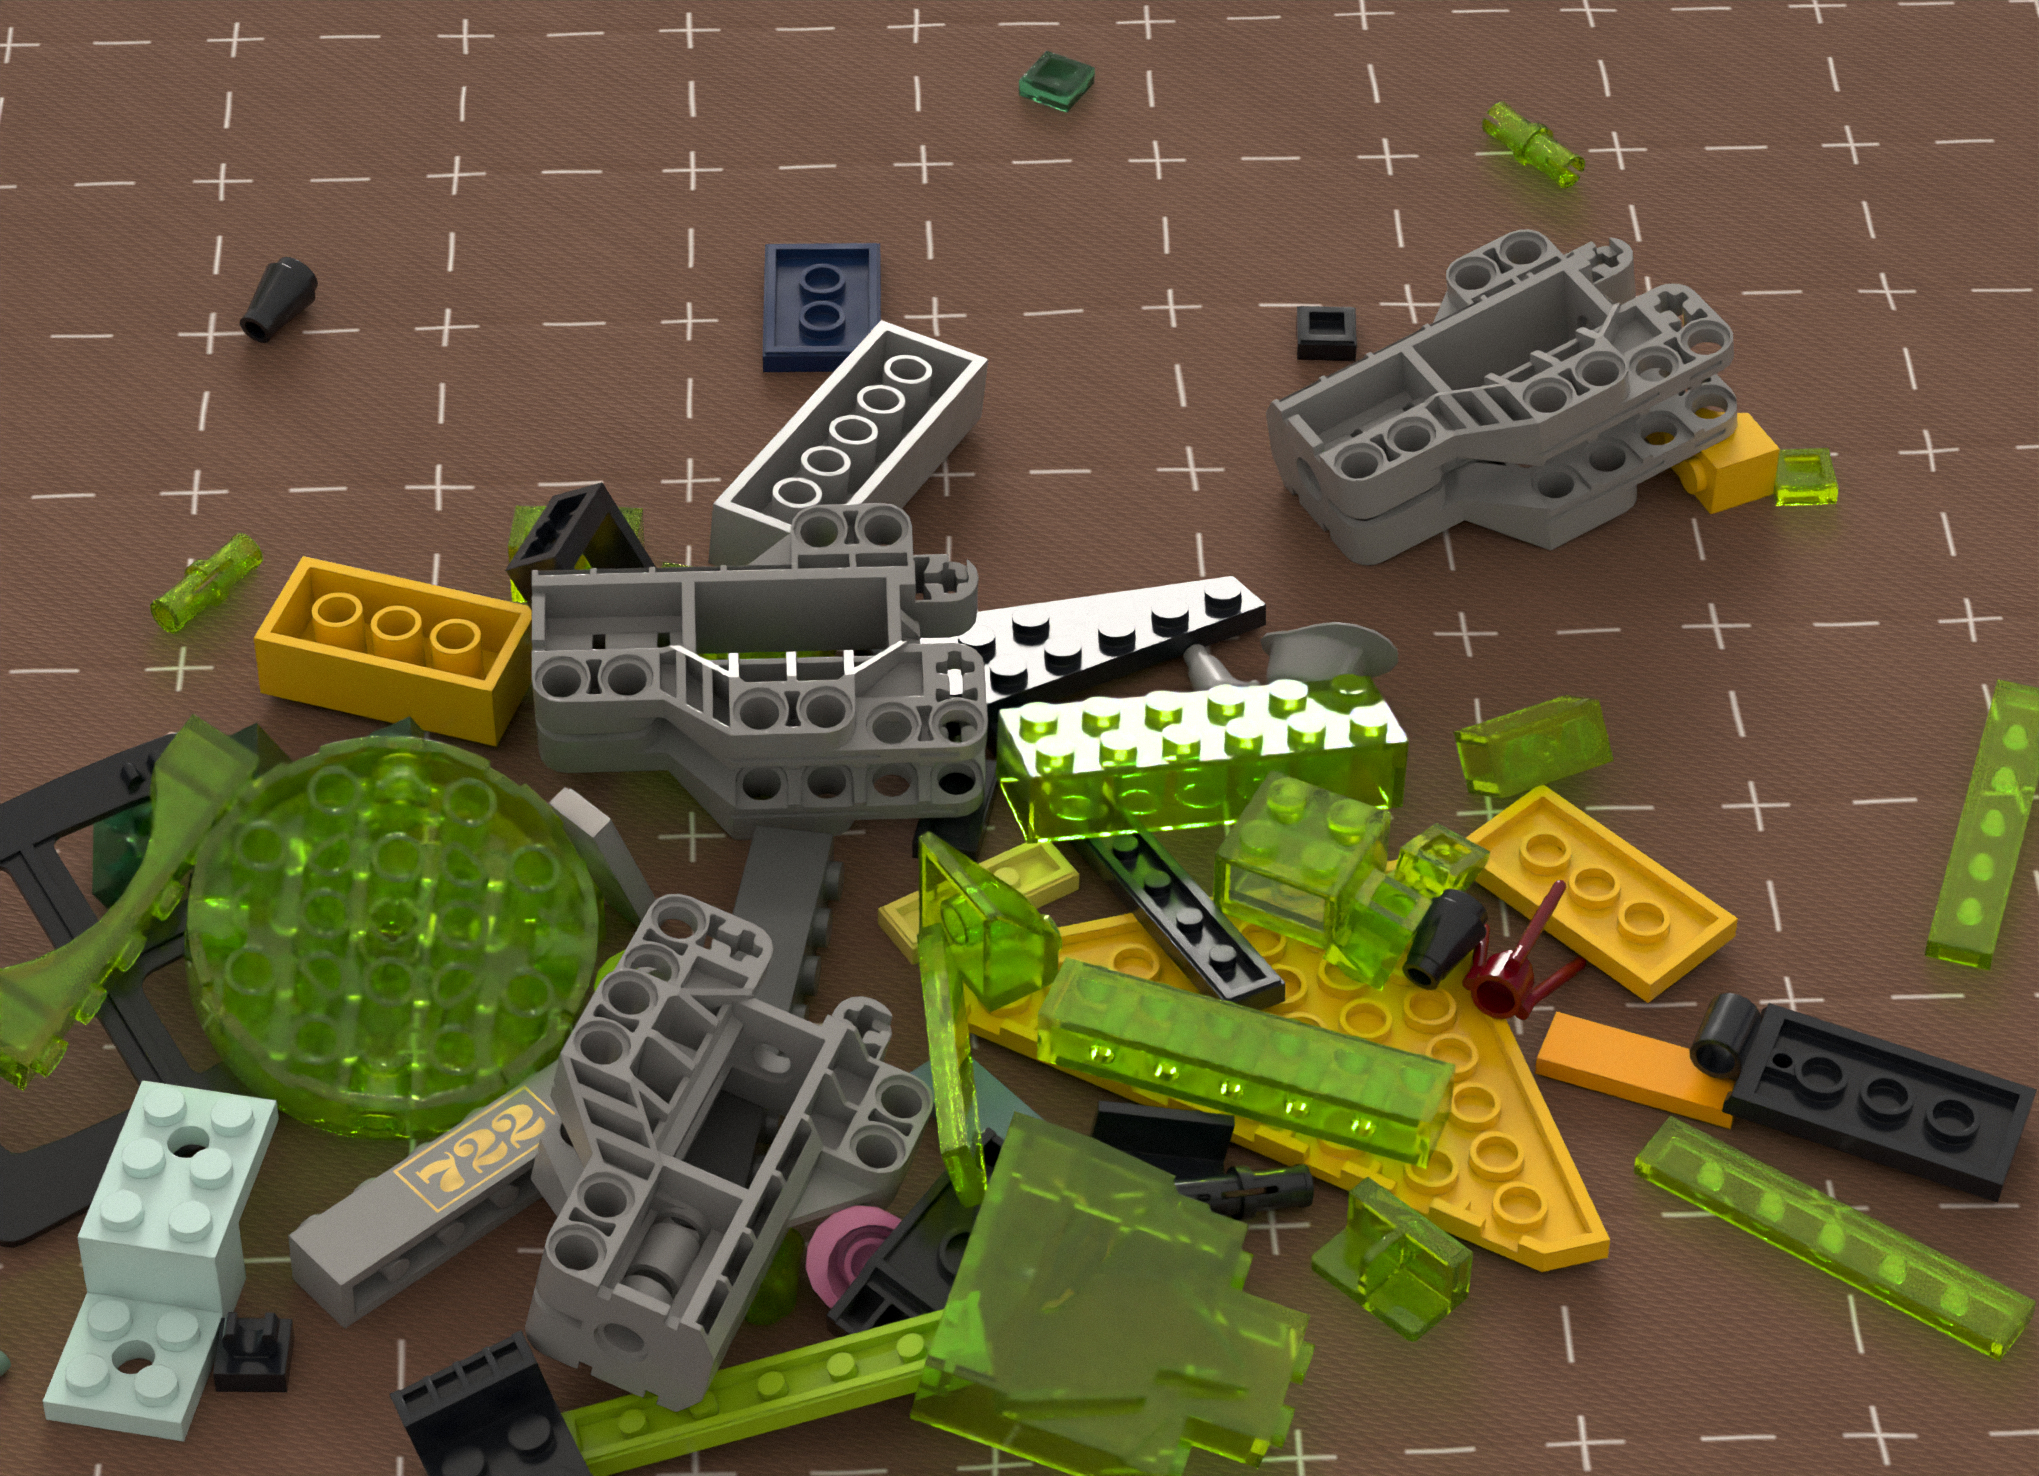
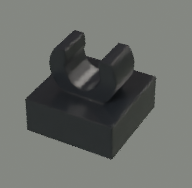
M228 1312L225 1318H221L213 1372L216 1392H287L295 1338L293 1320L279 1319L275 1313L269 1312L265 1313V1318H239L237 1312Z

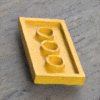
M1542 783L1464 838L1453 849V866L1530 920H1532L1554 882L1563 880L1566 883V890L1544 930L1647 1003L1715 953L1736 935L1738 918Z

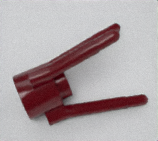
M1563 880L1554 882L1514 950L1502 951L1493 954L1487 959L1490 926L1487 923L1485 924L1486 936L1473 949L1470 970L1462 981L1463 987L1471 991V998L1475 1006L1482 1013L1502 1020L1512 1018L1514 1015L1520 1020H1526L1535 1005L1585 968L1586 960L1583 957H1577L1533 988L1535 983L1533 967L1527 957L1566 890V883Z

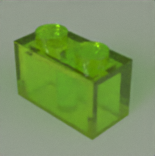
M1564 695L1453 732L1468 793L1502 799L1614 761L1599 699Z

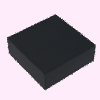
M1297 306V360L1356 361V308Z

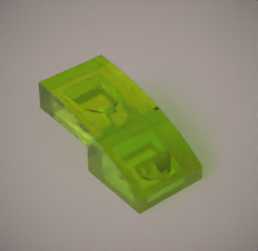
M1435 823L1400 848L1396 869L1359 894L1355 916L1410 945L1414 941L1428 901L1433 897H1440L1441 893L1446 889H1456L1465 892L1488 863L1490 851Z

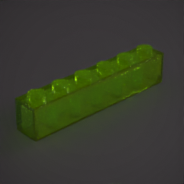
M1067 957L1038 1012V1060L1425 1169L1429 1165L1452 1108L1455 1064Z

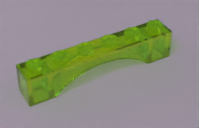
M191 715L154 765L149 789L152 816L150 842L143 862L123 896L99 922L67 945L32 961L0 969V1077L24 1091L37 1073L47 1078L53 1072L69 1046V1043L63 1040L64 1036L76 1020L84 1025L90 1022L108 994V990L102 987L115 968L125 973L133 965L147 942V938L142 936L141 933L154 916L164 921L171 914L185 891V886L181 885L180 881L192 865L202 870L209 863L223 840V836L218 833L219 829L230 815L238 820L241 819L256 799L261 789V786L254 782L260 761L258 755L196 715Z

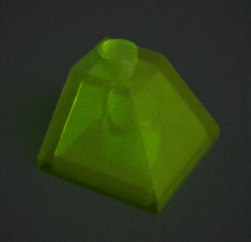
M928 832L919 836V930L987 1010L993 1012L1057 982L1058 955L1062 949V938L1053 919L1047 914L1041 915L1021 892L933 833Z

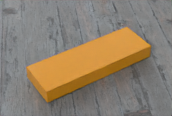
M1556 1011L1537 1056L1535 1074L1731 1129L1735 1116L1722 1112L1726 1095L1733 1089L1735 1081L1729 1078H1714L1702 1073L1692 1063L1689 1048Z

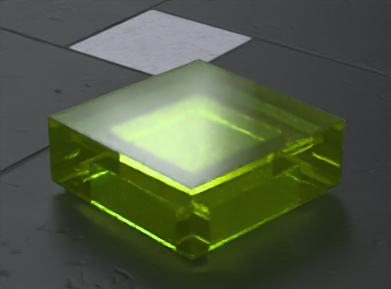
M1829 448L1780 449L1773 492L1776 506L1836 504L1839 487Z

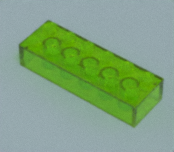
M1341 674L1330 680L1308 682L1285 679L1275 681L1271 685L1242 688L1219 685L1211 688L1209 691L1177 694L1170 691H1155L1144 697L1122 699L1098 696L1078 703L1050 705L1043 702H1033L1025 704L1021 708L999 710L996 778L1027 844L1135 834L1148 831L1155 832L1276 820L1275 811L1282 805L1286 799V794L1290 790H1300L1311 798L1313 808L1305 817L1349 813L1351 811L1360 812L1403 807L1409 740L1370 676L1361 677L1354 674Z

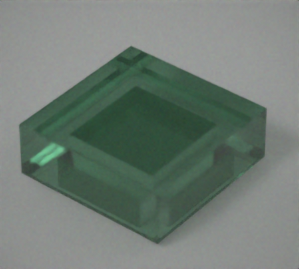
M1045 51L1019 79V96L1068 112L1094 84L1095 67L1050 51Z

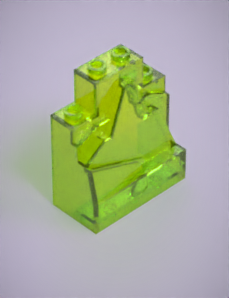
M1014 1111L926 1359L909 1418L1074 1476H1182L1192 1446L1259 1468L1269 1445L1282 1449L1287 1437L1295 1408L1283 1404L1289 1382L1302 1385L1314 1352L1315 1344L1303 1341L1311 1315L1242 1292L1254 1255L1241 1250L1249 1227L1248 1224L1211 1212L1209 1204L1178 1194L1174 1183L1175 1175L1102 1143L1095 1138Z

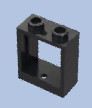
M601 482L552 496L505 571L532 611V570H575L574 566L582 553L592 569L649 568L656 566Z

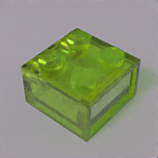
M1270 770L1215 853L1213 902L1224 914L1333 953L1387 868L1391 812Z

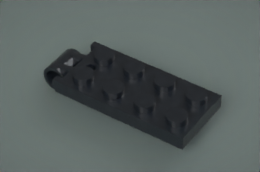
M1732 993L1719 994L1712 998L1689 1050L1692 1063L1702 1073L1714 1078H1729L1735 1081L1733 1089L1727 1093L1722 1108L1724 1113L1997 1203L2037 1089L1771 1003L1763 1008L1760 1013L1749 999Z

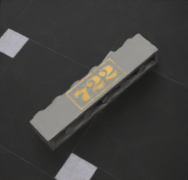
M558 1060L539 1072L528 1074L520 1080L515 1088L486 1107L474 1109L460 1124L434 1141L419 1145L406 1159L377 1178L365 1180L351 1195L322 1214H314L303 1221L296 1231L288 1235L293 1280L345 1329L542 1198L543 1196L531 1181V1174L541 1135L543 1136L557 1111L550 1094L554 1084Z

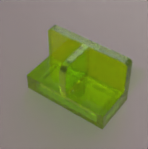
M1366 1177L1349 1191L1346 1228L1312 1255L1311 1269L1405 1339L1414 1342L1469 1297L1473 1252L1371 1178Z

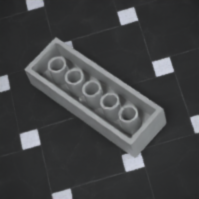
M881 320L713 503L708 563L715 566L748 565L790 534L793 518L799 511L809 506L885 503L893 504L902 509L981 418L988 359ZM818 545V546H813V547H819V548H821V547H826V546H820V545Z

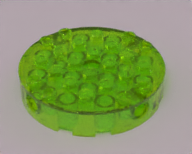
M373 736L325 744L319 747V753L299 759L287 766L282 762L260 776L238 795L237 803L222 818L218 826H214L209 833L194 869L187 906L184 964L192 1004L204 1033L217 1054L245 1085L263 1099L276 1100L277 1109L299 1121L322 1130L355 1138L404 1141L443 1135L460 1124L474 1109L486 1107L515 1088L534 1072L543 1070L559 1059L563 1047L580 1019L596 961L598 910L594 887L584 858H579L574 846L563 831V821L553 812L546 801L526 783L520 787L505 775L490 768L491 761L459 747L413 737ZM390 931L398 933L402 937L397 938L396 942H389V937L382 935L380 932Z

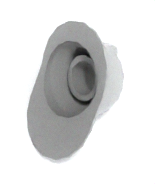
M1320 623L1290 631L1266 633L1260 641L1262 649L1269 656L1267 668V682L1271 689L1269 702L1272 706H1280L1283 713L1335 712L1344 704L1358 681L1378 677L1392 671L1399 660L1398 649L1388 638L1375 630L1350 623Z

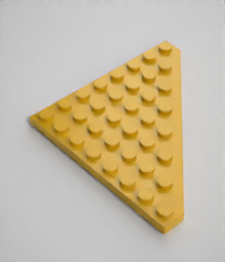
M1428 853L1209 897L1285 982L1284 1002L1227 1023L1132 913L923 954V974L940 1020L1144 1106L1234 1115L1235 1127L1230 1142L1290 1167H1293L1295 1164H1306L1311 1175L1538 1271L1545 1272L1608 1258L1610 1238L1507 1020L1492 1018L1482 1013L1475 1006L1471 998V991L1465 989L1462 985L1463 979L1470 970L1473 950L1440 982L1435 990H1426L1415 985L1402 971V966L1407 960L1428 901L1433 897H1440L1441 893L1445 890Z

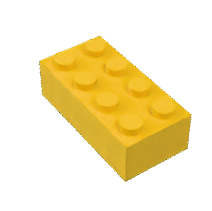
M305 556L301 558L254 636L260 693L496 747L532 682V611L529 606Z

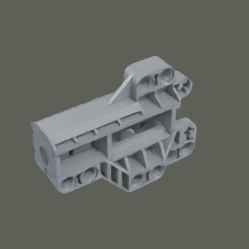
M1529 229L1516 230L1456 259L1450 264L1446 270L1447 292L1432 324L1429 325L1427 323L1420 330L1374 353L1369 352L1364 358L1326 377L1323 375L1316 382L1280 400H1273L1266 410L1272 456L1284 486L1293 496L1298 494L1299 503L1324 532L1330 531L1331 540L1354 563L1375 565L1384 562L1464 520L1539 547L1553 550L1632 508L1637 500V484L1725 440L1734 433L1738 426L1737 399L1732 389L1717 375V373L1728 367L1734 358V342L1731 328L1694 290L1685 285L1664 284L1636 297L1633 251L1627 243L1620 239L1611 237L1609 238L1610 246L1596 248V245L1591 241L1563 255L1540 232ZM1683 314L1684 327L1681 329V320L1677 316ZM1702 342H1713L1722 347L1719 351L1710 355H1701L1690 350L1693 346ZM1706 406H1716L1726 411L1723 415L1714 419H1704L1694 414L1697 410ZM1655 432H1666L1675 437L1671 442L1664 445H1652L1644 441L1646 436ZM1518 464L1534 465V466H1532V467H1530V468H1523V467H1520Z
M866 503L826 504L806 507L793 518L790 534L748 565L532 570V688L540 758L547 767L564 773L668 770L734 840H752L756 825L830 833L834 837L849 830L855 820L944 818L969 815L980 807L985 796V748L988 729L985 665L982 656L974 648L966 644H920V638L961 636L973 627L978 613L979 577L976 567L968 559L967 566L958 562H950L949 554L913 555L912 524L906 512L893 504ZM878 544H888V545H887V546H880V545H878ZM818 545H820V546H826V547H821V548H819V547H813V546H818ZM923 593V600H915V595ZM885 649L875 656H854L853 650ZM843 650L844 656L796 658V651ZM786 652V658L739 659L738 653ZM729 653V660H706L698 656V654ZM948 670H961L962 698L950 696ZM947 723H959L961 742L949 741ZM962 773L970 777L975 785L965 794L953 795L943 791L938 783L947 774ZM892 774L906 779L910 787L900 796L890 797L880 794L874 788V784L879 778ZM828 793L834 794L836 797L826 799L820 798L818 795ZM760 795L772 797L767 800L753 799V797Z
M667 894L656 899L649 907L616 968L601 980L560 1053L554 1084L550 1094L557 1111L543 1136L541 1135L531 1174V1181L556 1214L557 1219L547 1236L525 1325L528 1341L534 1349L542 1354L576 1369L581 1362L592 1366L590 1375L642 1398L647 1391L658 1395L656 1404L674 1412L681 1411L703 1400L790 1227L836 1213L854 1205L874 1206L885 1210L892 1204L919 1151L934 1102L932 1091L923 1080L884 1062L892 1036L890 1024L893 1017L885 1005L875 999L864 996L850 997L842 1001L835 1008L832 1016L827 1014L822 1026H819L756 999L755 997L766 978L774 949L769 935L765 930L749 921L682 894ZM667 919H677L688 924L694 931V934L688 938H673L663 933L658 924ZM706 935L715 938L712 939L710 949L703 947ZM737 951L748 954L742 961L731 958ZM762 1044H769L779 1049L788 1058L773 1054ZM721 1090L786 1117L749 1189L683 1162ZM671 1217L685 1220L697 1231L676 1224Z

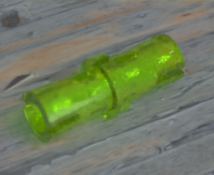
M1498 102L1487 111V114L1498 120L1499 123L1496 125L1489 119L1483 118V131L1513 151L1515 160L1524 166L1532 164L1562 188H1569L1579 180L1580 176L1572 172L1568 167L1571 165L1578 171L1583 172L1585 169L1584 158L1556 141L1551 129L1542 123H1531L1505 102Z
M237 533L227 544L208 559L194 561L185 569V577L150 604V611L154 620L165 631L176 634L182 630L186 623L210 604L215 607L220 605L228 598L230 594L229 589L263 562V554L260 547L248 535ZM216 573H220L198 593H194Z

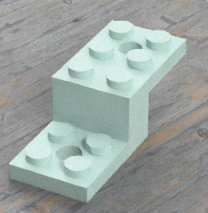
M142 1080L77 1237L87 1294L42 1401L46 1420L177 1441L185 1440L215 1362L221 1318H225L228 1312H234L246 1280L239 1221L279 1120L276 1100ZM187 1145H200L206 1148L197 1152L191 1158H182L174 1155L175 1151ZM141 1358L152 1362V1365L143 1368L136 1374H126L118 1370L122 1364L132 1359Z

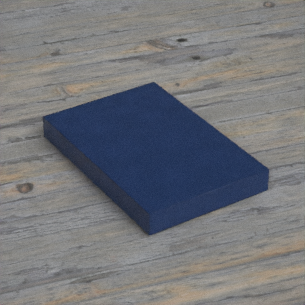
M880 243L765 244L763 372H834L881 321Z

